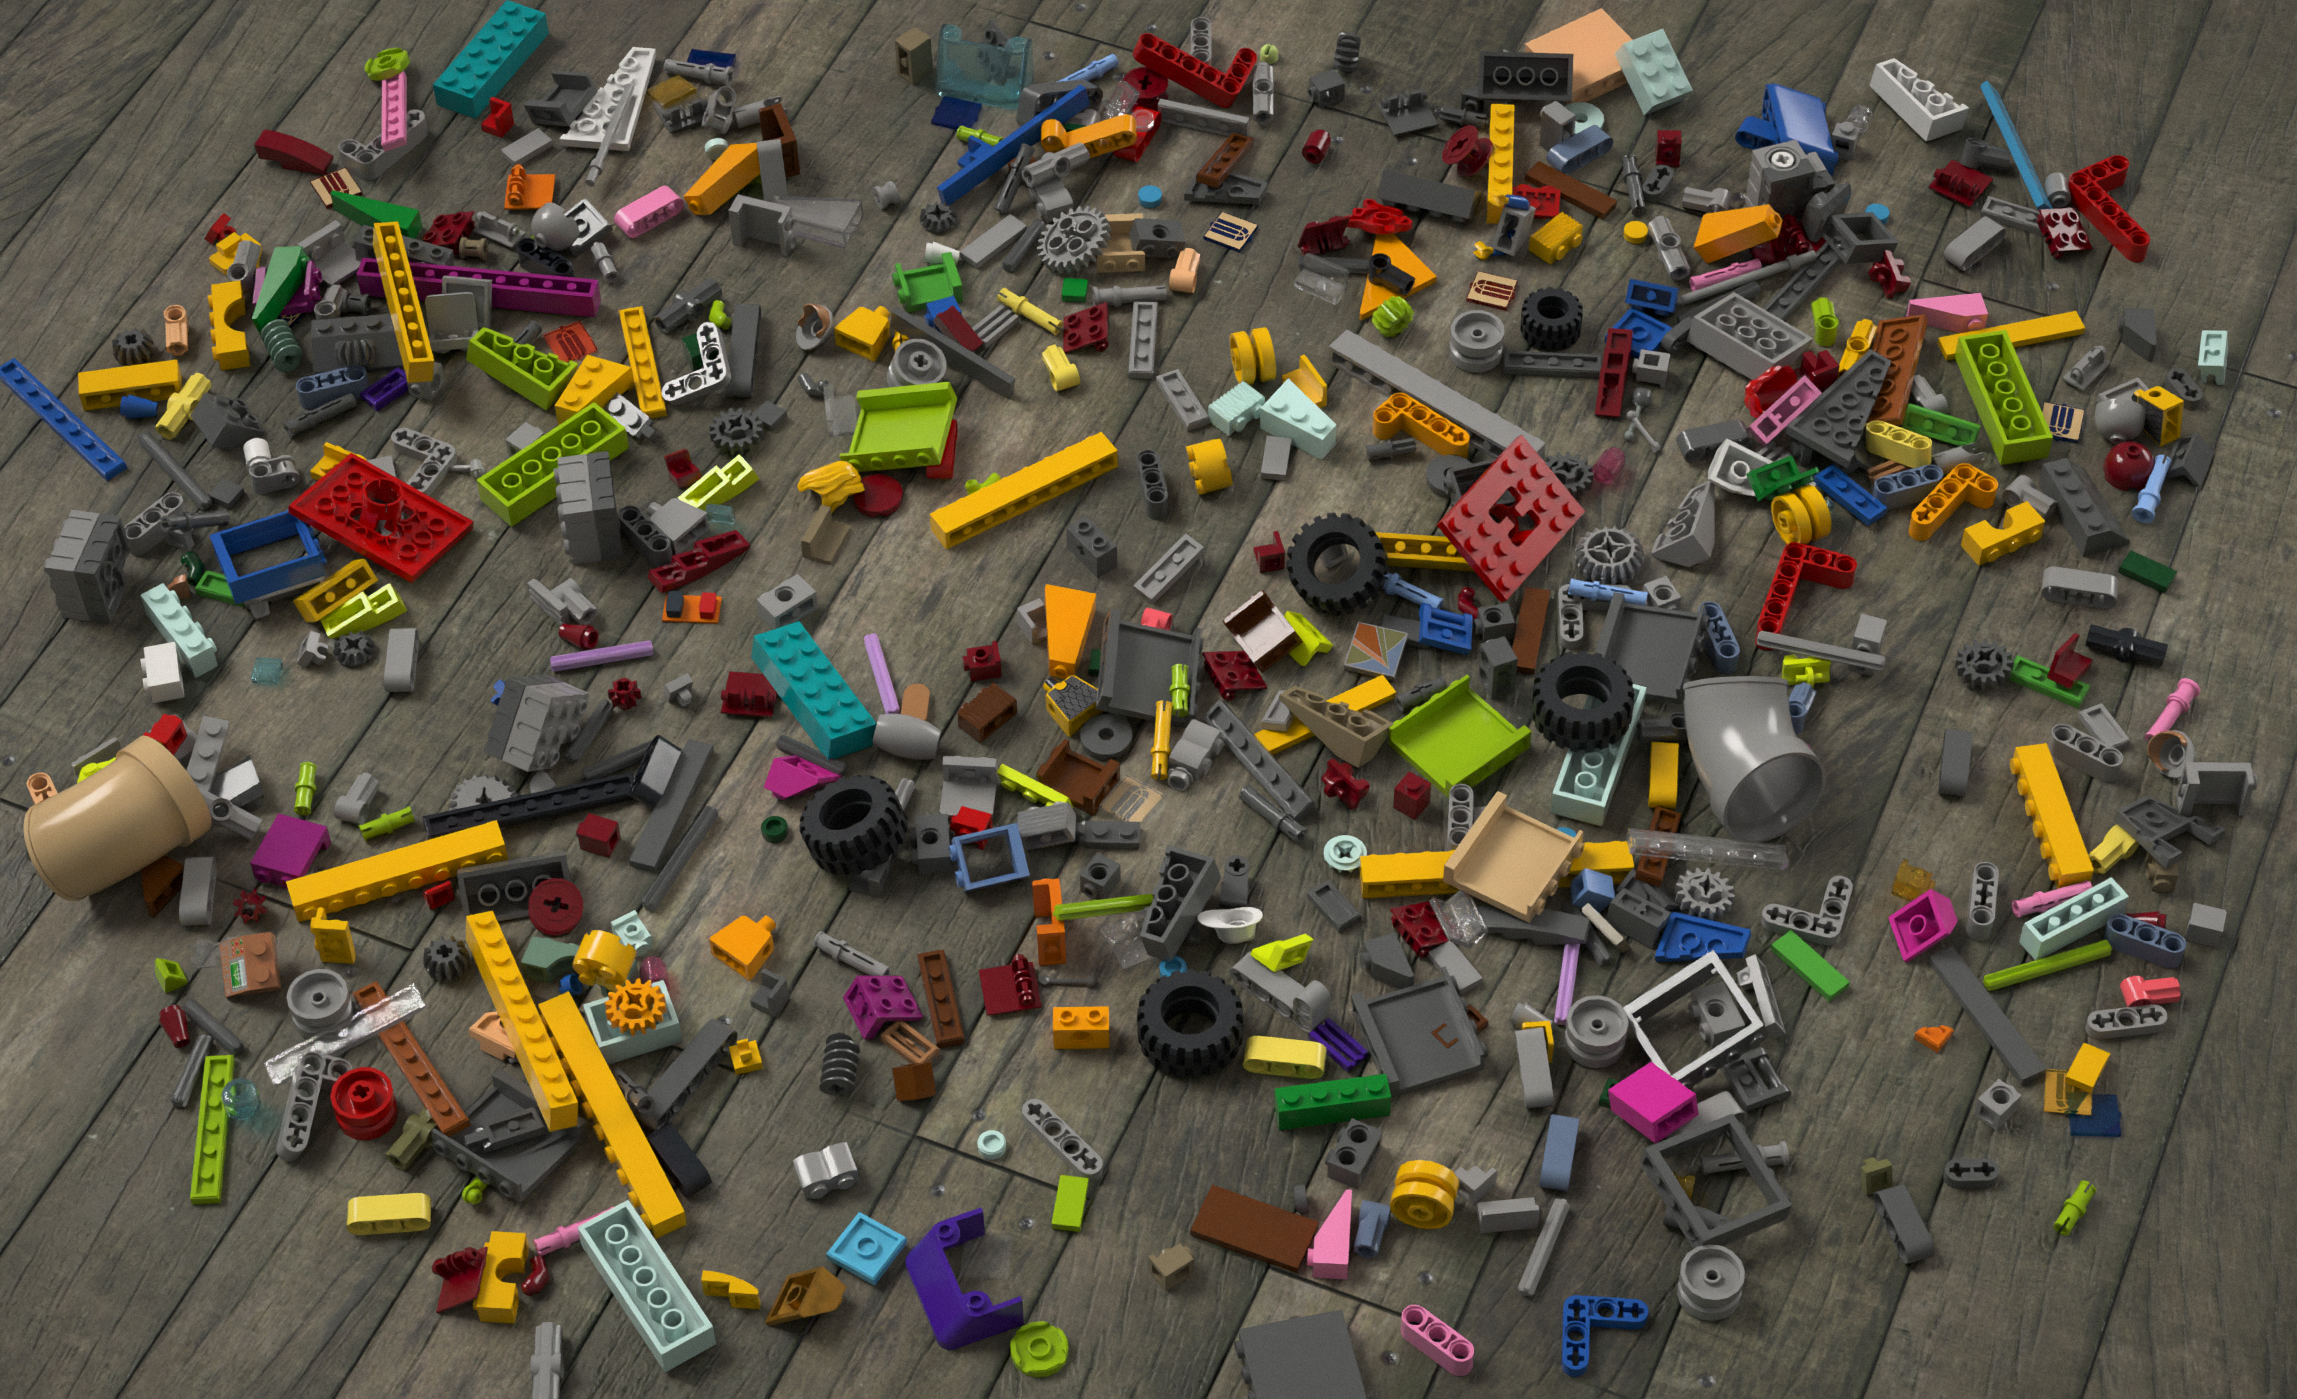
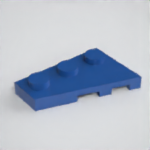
M1672 911L1656 951L1655 961L1698 960L1712 950L1715 951L1719 959L1743 958L1752 936L1751 930Z

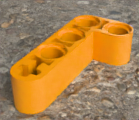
M1128 114L1113 117L1070 132H1066L1062 124L1054 119L1044 121L1041 126V145L1046 153H1057L1077 143H1083L1089 151L1090 158L1130 146L1137 139L1136 119Z
M1395 393L1374 411L1373 435L1381 440L1390 439L1398 431L1403 430L1443 456L1458 455L1467 459L1469 434L1409 395Z
M1958 464L1913 510L1909 525L1910 537L1917 541L1929 539L1964 501L1981 509L1992 507L1998 489L1997 480L1970 464Z

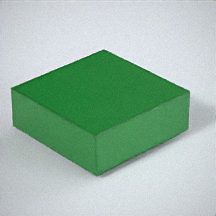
M1064 278L1061 294L1062 301L1086 302L1088 279Z

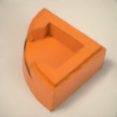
M1940 1025V1027H1922L1915 1033L1914 1039L1938 1053L1953 1036L1954 1029L1944 1025Z

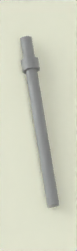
M626 84L596 158L590 163V172L585 181L586 185L590 187L595 185L598 175H601L603 172L605 158L634 91L632 84Z
M1813 250L1799 256L1796 254L1788 256L1784 261L1679 296V301L1683 306L1787 269L1789 271L1798 269L1800 265L1816 260V253Z

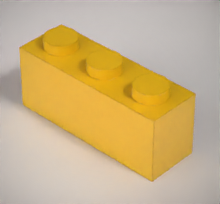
M365 559L353 560L294 599L293 602L306 622H317L378 581Z

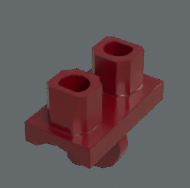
M1884 250L1881 261L1874 262L1872 264L1873 267L1868 272L1871 281L1881 284L1886 298H1893L1896 292L1905 293L1911 285L1909 276H1901L1904 270L1902 259H1894L1892 252L1889 250Z
M1334 758L1328 760L1327 770L1321 778V781L1326 785L1324 794L1329 798L1337 795L1351 810L1357 808L1360 799L1367 795L1370 784L1365 779L1356 780L1353 777V768L1347 762L1339 764Z

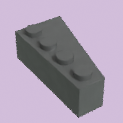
M1167 845L1165 850L1166 858L1159 870L1160 878L1157 886L1154 887L1152 893L1153 901L1151 906L1148 907L1140 937L1147 955L1172 962L1197 920V916L1201 913L1219 883L1221 876L1214 858Z

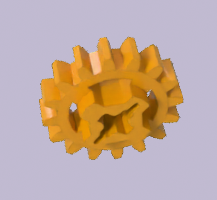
M637 978L635 984H631L629 980H626V986L622 987L617 984L615 986L616 993H608L609 1000L605 1001L606 1017L608 1021H611L613 1029L619 1027L621 1034L630 1030L631 1036H635L636 1031L640 1030L644 1035L646 1034V1028L656 1029L655 1021L663 1022V1014L667 1012L665 995L661 993L659 986L652 988L650 980L645 984H641L640 978Z

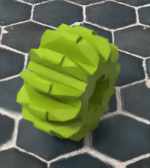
M1392 296L1388 301L1384 300L1383 304L1378 306V310L1373 313L1372 323L1381 335L1393 338L1397 333L1401 334L1404 328H1408V323L1413 320L1414 311L1405 299H1402L1400 296Z

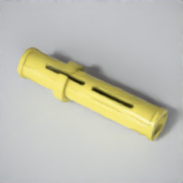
M1003 288L1000 291L1007 298L998 294V302L1013 309L1015 314H1022L1052 332V334L1057 335L1060 333V330L1056 329L1053 325L1061 329L1063 328V321L1029 303L1028 299L1024 296L1019 297L1007 288Z

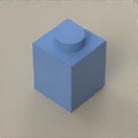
M1585 868L1570 882L1572 905L1583 908L1589 903L1600 913L1615 898L1611 876Z

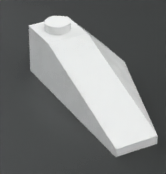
M1726 439L1716 450L1708 470V481L1732 493L1755 496L1746 474L1750 470L1765 466L1773 461ZM1815 482L1809 483L1810 485H1812V486H1814V487H1815V485H1816Z

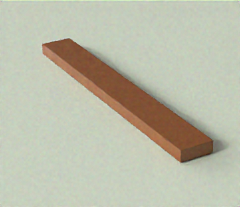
M375 981L352 993L355 1002L440 1132L447 1137H451L471 1126L469 1119L378 982Z

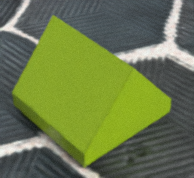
M161 958L155 960V975L165 994L188 983L178 962Z

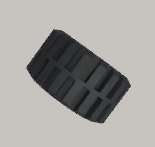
M1547 287L1545 290L1541 288L1537 289V292H1531L1529 297L1524 299V304H1522L1520 331L1524 340H1528V344L1531 346L1535 345V348L1539 350L1543 348L1546 349L1545 351L1550 352L1551 350L1561 351V348L1567 349L1571 344H1575L1577 338H1580L1583 317V306L1579 302V298L1572 296L1570 291H1563L1562 288L1553 289V287Z

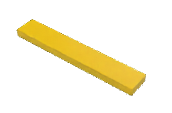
M643 306L619 310L640 410L651 419L667 416Z
M2077 311L1939 337L1937 344L1947 361L1955 359L1958 337L2006 330L2013 347L2081 335L2085 332V326Z
M1381 675L1326 701L1337 704L1344 702L1349 704L1348 709L1363 713L1364 709L1369 711L1395 699L1396 691L1386 678ZM1295 716L1287 731L1263 729L1254 734L1272 755L1315 736L1297 716Z

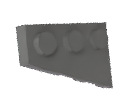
M1205 163L1202 164L1198 172L1202 169ZM1231 172L1221 185L1215 188L1196 182L1195 175L1184 193V200L1259 205L1268 190V182Z

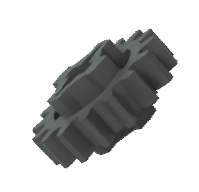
M729 408V413L727 414L721 411L720 418L714 417L713 424L709 425L710 440L714 443V448L721 447L722 453L730 450L731 455H734L735 451H739L742 455L745 449L753 451V444L759 446L760 439L764 437L763 423L759 421V415L752 416L751 410L744 413L742 408H739L737 412Z
M1557 452L1556 458L1549 455L1547 462H1544L1575 499L1576 494L1584 496L1585 490L1591 489L1594 473H1592V465H1587V459L1579 460L1580 454L1572 457L1570 452H1566L1565 456Z
M1975 639L1973 640V646L1964 644V651H1958L1955 664L1957 676H1962L1963 683L1970 681L1971 688L1976 687L1978 684L1981 685L1982 690H1985L1986 685H1990L1992 689H1995L1997 682L2004 685L2005 678H2011V671L2013 670L2012 653L2006 652L2005 645L1997 647L1998 641L1996 640L1992 644H1988L1987 639H1984L1983 643H1978Z

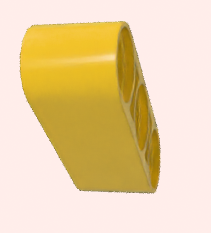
M1651 742L1648 807L1676 808L1678 743Z

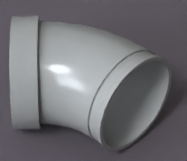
M1733 676L1701 679L1683 684V691L1685 692V726L1693 763L1699 779L1710 798L1713 814L1729 835L1741 842H1764L1788 832L1810 814L1820 800L1825 788L1826 771L1822 762L1803 740L1796 737L1790 715L1789 696H1787L1788 680L1783 678Z

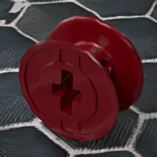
M1148 67L1135 68L1126 73L1123 78V88L1126 91L1123 95V104L1126 109L1134 113L1136 108L1141 106L1158 111L1159 100H1168L1166 92L1168 78Z
M1472 125L1464 126L1455 132L1446 143L1442 152L1444 163L1448 165L1457 164V173L1464 178L1470 177L1481 170L1493 151L1492 141L1488 138L1478 139L1479 132Z
M552 878L542 881L534 888L529 898L528 914L531 923L538 931L548 936H561L570 933L577 927L582 918L583 899L581 893L573 883L565 879ZM555 902H559L560 908L568 910L558 909L557 913L551 912L552 907L545 906L544 904L553 906Z

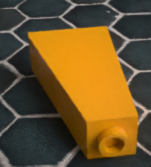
M757 143L730 145L683 197L694 215H711L760 174Z
M1769 204L1707 213L1702 217L1693 248L1708 264L1777 238L1783 220Z
M1046 584L1045 619L1050 676L1060 679H1066L1070 675L1076 676L1096 610L1095 593Z

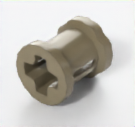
M461 237L459 243L460 258L465 259L467 256L480 257L481 260H485L488 255L487 239L468 240L467 237Z

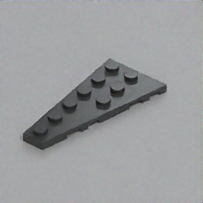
M1870 349L1786 427L1785 433L1848 469L1890 368L1891 360Z

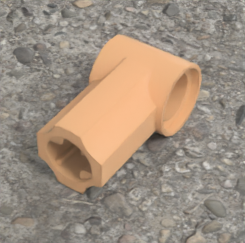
M1186 248L1184 251H1180L1176 267L1170 273L1169 290L1194 293L1197 269L1200 262V254L1194 249Z
M172 305L164 311L167 353L178 356L188 351V332L190 327L185 309L180 305Z

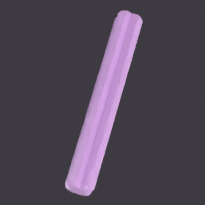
M875 633L867 634L864 637V643L885 713L900 714L899 704L878 636Z
M648 640L552 656L550 658L551 668L556 672L652 656L653 647L651 641Z
M1565 944L1554 1022L1557 1025L1566 1026L1568 1012L1572 1005L1580 944Z

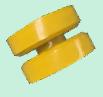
M1267 328L1252 329L1250 338L1245 331L1231 333L1230 353L1237 382L1241 384L1244 381L1248 385L1254 384L1256 375L1261 382L1275 380V354Z
M1808 484L1794 489L1792 493L1787 492L1773 498L1771 502L1773 522L1778 534L1786 545L1791 542L1808 544L1810 540L1815 541L1830 534L1832 524L1830 512L1823 496L1814 486Z
M1425 1160L1408 1161L1397 1170L1395 1189L1390 1200V1211L1403 1223L1416 1228H1442L1448 1225L1452 1219L1454 1200L1457 1197L1459 1179L1453 1171L1444 1165Z

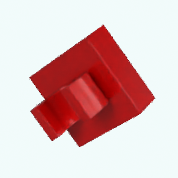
M223 213L210 228L204 239L213 244L217 238L219 242L225 239L226 236L224 234L231 235L234 232L236 233L237 231L233 227L227 226L231 218Z

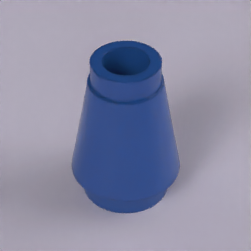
M130 394L128 397L122 396L120 405L121 416H126L127 419L157 416L158 402Z

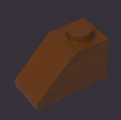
M166 855L141 870L144 901L152 918H155L182 889L184 865Z

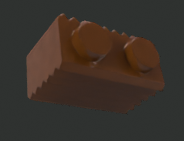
M992 683L988 688L981 689L973 701L964 703L957 713L958 726L970 735L971 738L973 737L981 743L1018 713L1017 699L995 683Z

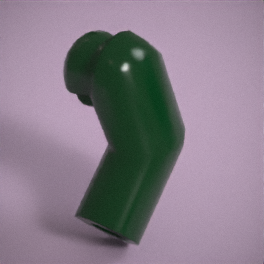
M188 551L181 556V564L186 563L185 567L190 568L187 577L188 584L197 586L204 572L205 565L197 553Z

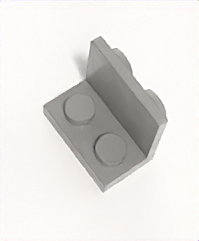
M336 220L297 244L303 247L306 256L310 258V261L313 260L317 269H320L322 281L329 287L332 284L338 285L357 273L361 261L356 260L355 249L345 242L342 225Z

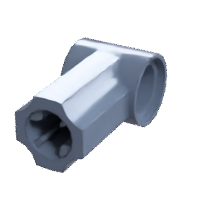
M1804 682L1795 685L1789 697L1791 721L1796 735L1802 732L1804 721L1817 695V691L1812 688V685Z
M1368 1200L1362 1201L1358 1220L1359 1228L1354 1243V1252L1359 1254L1360 1257L1367 1259L1378 1257L1384 1230L1387 1231L1390 1222V1205Z

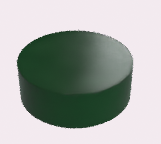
M779 816L766 818L761 824L762 837L770 843L783 841L788 836L786 820Z

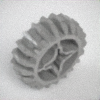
M1615 525L1612 529L1604 526L1602 530H1599L1595 527L1593 533L1586 532V535L1580 538L1578 545H1576L1575 563L1579 574H1583L1585 580L1591 579L1593 583L1594 581H1599L1603 585L1607 583L1615 585L1617 582L1624 585L1626 579L1633 581L1634 576L1639 574L1644 564V549L1640 538H1635L1634 532L1627 533L1626 528L1618 530Z

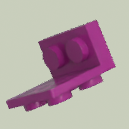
M856 976L843 996L863 1039H873L884 1021H920L923 1017L902 976Z

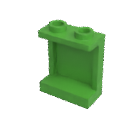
M951 252L942 253V264L902 271L900 263L895 264L896 273H892L894 287H899V290H897L898 300L900 304H904L907 313L925 310L926 303L954 296L957 303L963 302L962 283Z

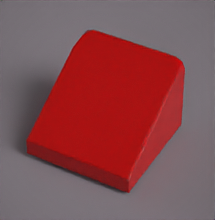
M450 881L428 889L423 893L424 900L430 910L455 900Z

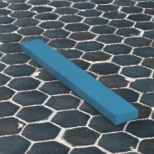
M1985 81L1981 84V90L2037 209H2053L1999 93L1988 81Z

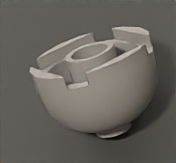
M547 202L537 210L533 216L531 228L534 240L540 247L561 251L571 246L579 237L580 232L573 217L567 218L563 214L565 209L555 203Z
M2116 399L2102 401L2096 405L2094 415L2095 426L2102 437L2113 444L2130 441L2141 433L2146 418L2144 406L2125 399L2124 404L2115 403Z

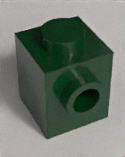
M697 333L683 337L684 356L692 371L704 368ZM718 350L710 353L709 360L716 359V356L719 355Z

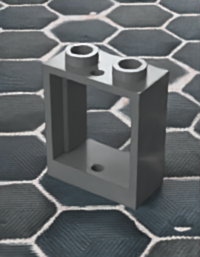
M1873 212L1829 215L1820 232V235L1846 264L1880 262L1883 258L1884 250H1889L1893 254L1899 243ZM1862 233L1867 240L1860 241L1855 234Z
M1497 458L1448 469L1446 478L1443 480V487L1445 493L1450 494L1452 500L1451 508L1462 497L1458 483L1479 479ZM1506 490L1502 495L1503 501L1497 502V504L1510 507L1515 504V498ZM1489 513L1490 517L1496 516L1492 513Z

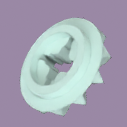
M1349 835L1334 837L1324 847V861H1327L1329 868H1336L1339 873L1342 870H1348L1351 873L1355 868L1360 869V856H1367V850L1363 842ZM1349 852L1350 858L1346 856L1340 858V853L1347 854Z

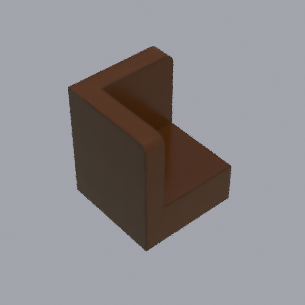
M931 1062L912 1063L892 1068L898 1101L916 1100L936 1094Z

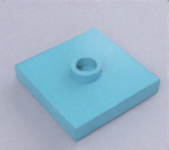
M858 1212L826 1253L827 1260L875 1286L905 1247L907 1238Z

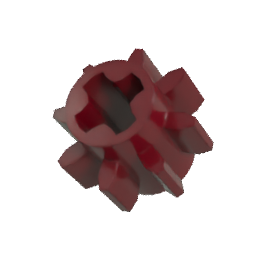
M626 678L619 679L616 682L613 681V689L608 690V696L612 700L614 708L618 707L626 711L636 707V699L642 698L641 690L637 687V681L632 682Z
M256 889L249 894L242 890L240 893L242 900L235 899L233 905L238 907L234 916L240 915L244 918V924L250 919H254L258 923L260 920L259 913L264 914L267 912L268 908L262 906L266 896L260 897L257 895ZM246 903H248L249 905L254 904V910L251 907L246 909Z

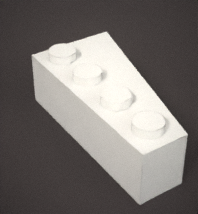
M1895 58L1876 64L1870 87L1926 142L1963 129L1969 107L1963 103L1959 106L1953 102L1954 97L1948 93L1941 94L1934 89L1935 85L1930 81L1918 79L1916 72Z

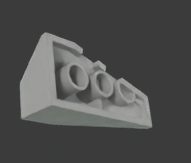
M1709 481L1689 491L1678 507L1680 513L1666 524L1669 527L1666 534L1662 533L1657 537L1651 552L1654 558L1686 567L1697 563L1703 564L1709 560L1715 544V484Z

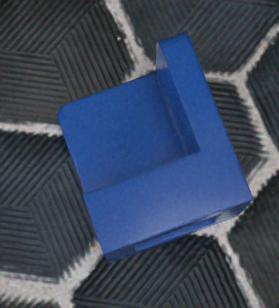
M971 135L968 138V152L958 160V166L964 168L991 149L992 146Z

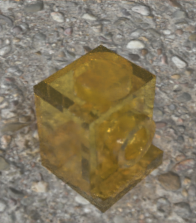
M1903 858L1895 876L1891 894L1912 902L1929 889L1934 890L1936 881L1932 880L1933 873L1908 865L1909 860Z

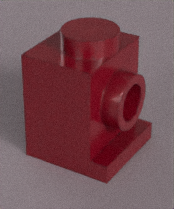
M1657 130L1655 146L1656 166L1680 167L1681 130Z
M993 641L992 645L966 648L967 656H962L964 672L969 671L971 681L1002 677L997 641Z

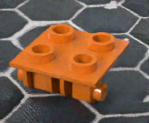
M515 165L511 169V175H508L504 210L540 209L547 202L552 203L555 174L526 175L522 165Z

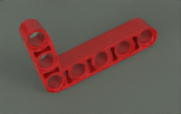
M1144 33L1139 37L1132 53L1133 58L1138 63L1222 108H1230L1234 104L1257 61V55L1252 49L1241 48L1225 74L1150 33Z
M2114 155L2071 174L2069 179L2070 202L2126 259L2136 263L2144 261L2150 244L2149 234L2106 193L2125 183L2129 160L2124 156Z
M1798 542L1788 543L1782 552L1758 621L1755 637L1756 646L1765 651L1773 650L1758 646L1757 636L1760 631L1782 634L1801 579L1839 589L1850 588L1855 579L1856 560L1849 555Z

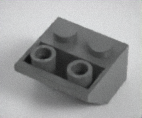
M205 393L190 415L211 446L233 450L253 438L263 436L265 433L259 424V420L248 409L247 403L238 398L234 400L226 398L221 394Z

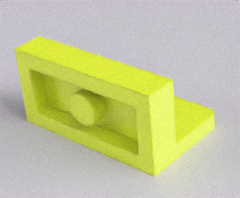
M1291 611L1285 613V619L1303 641V643L1289 653L1301 666H1306L1316 651L1328 653L1334 646L1302 614Z
M1305 933L1285 941L1278 940L1252 949L1250 955L1273 972L1304 962L1314 939Z

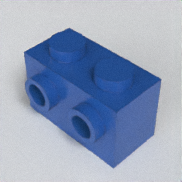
M1630 279L1625 303L1631 304L1632 308L1639 311H1645V307L1655 309L1654 314L1669 316V312L1676 311L1680 288Z

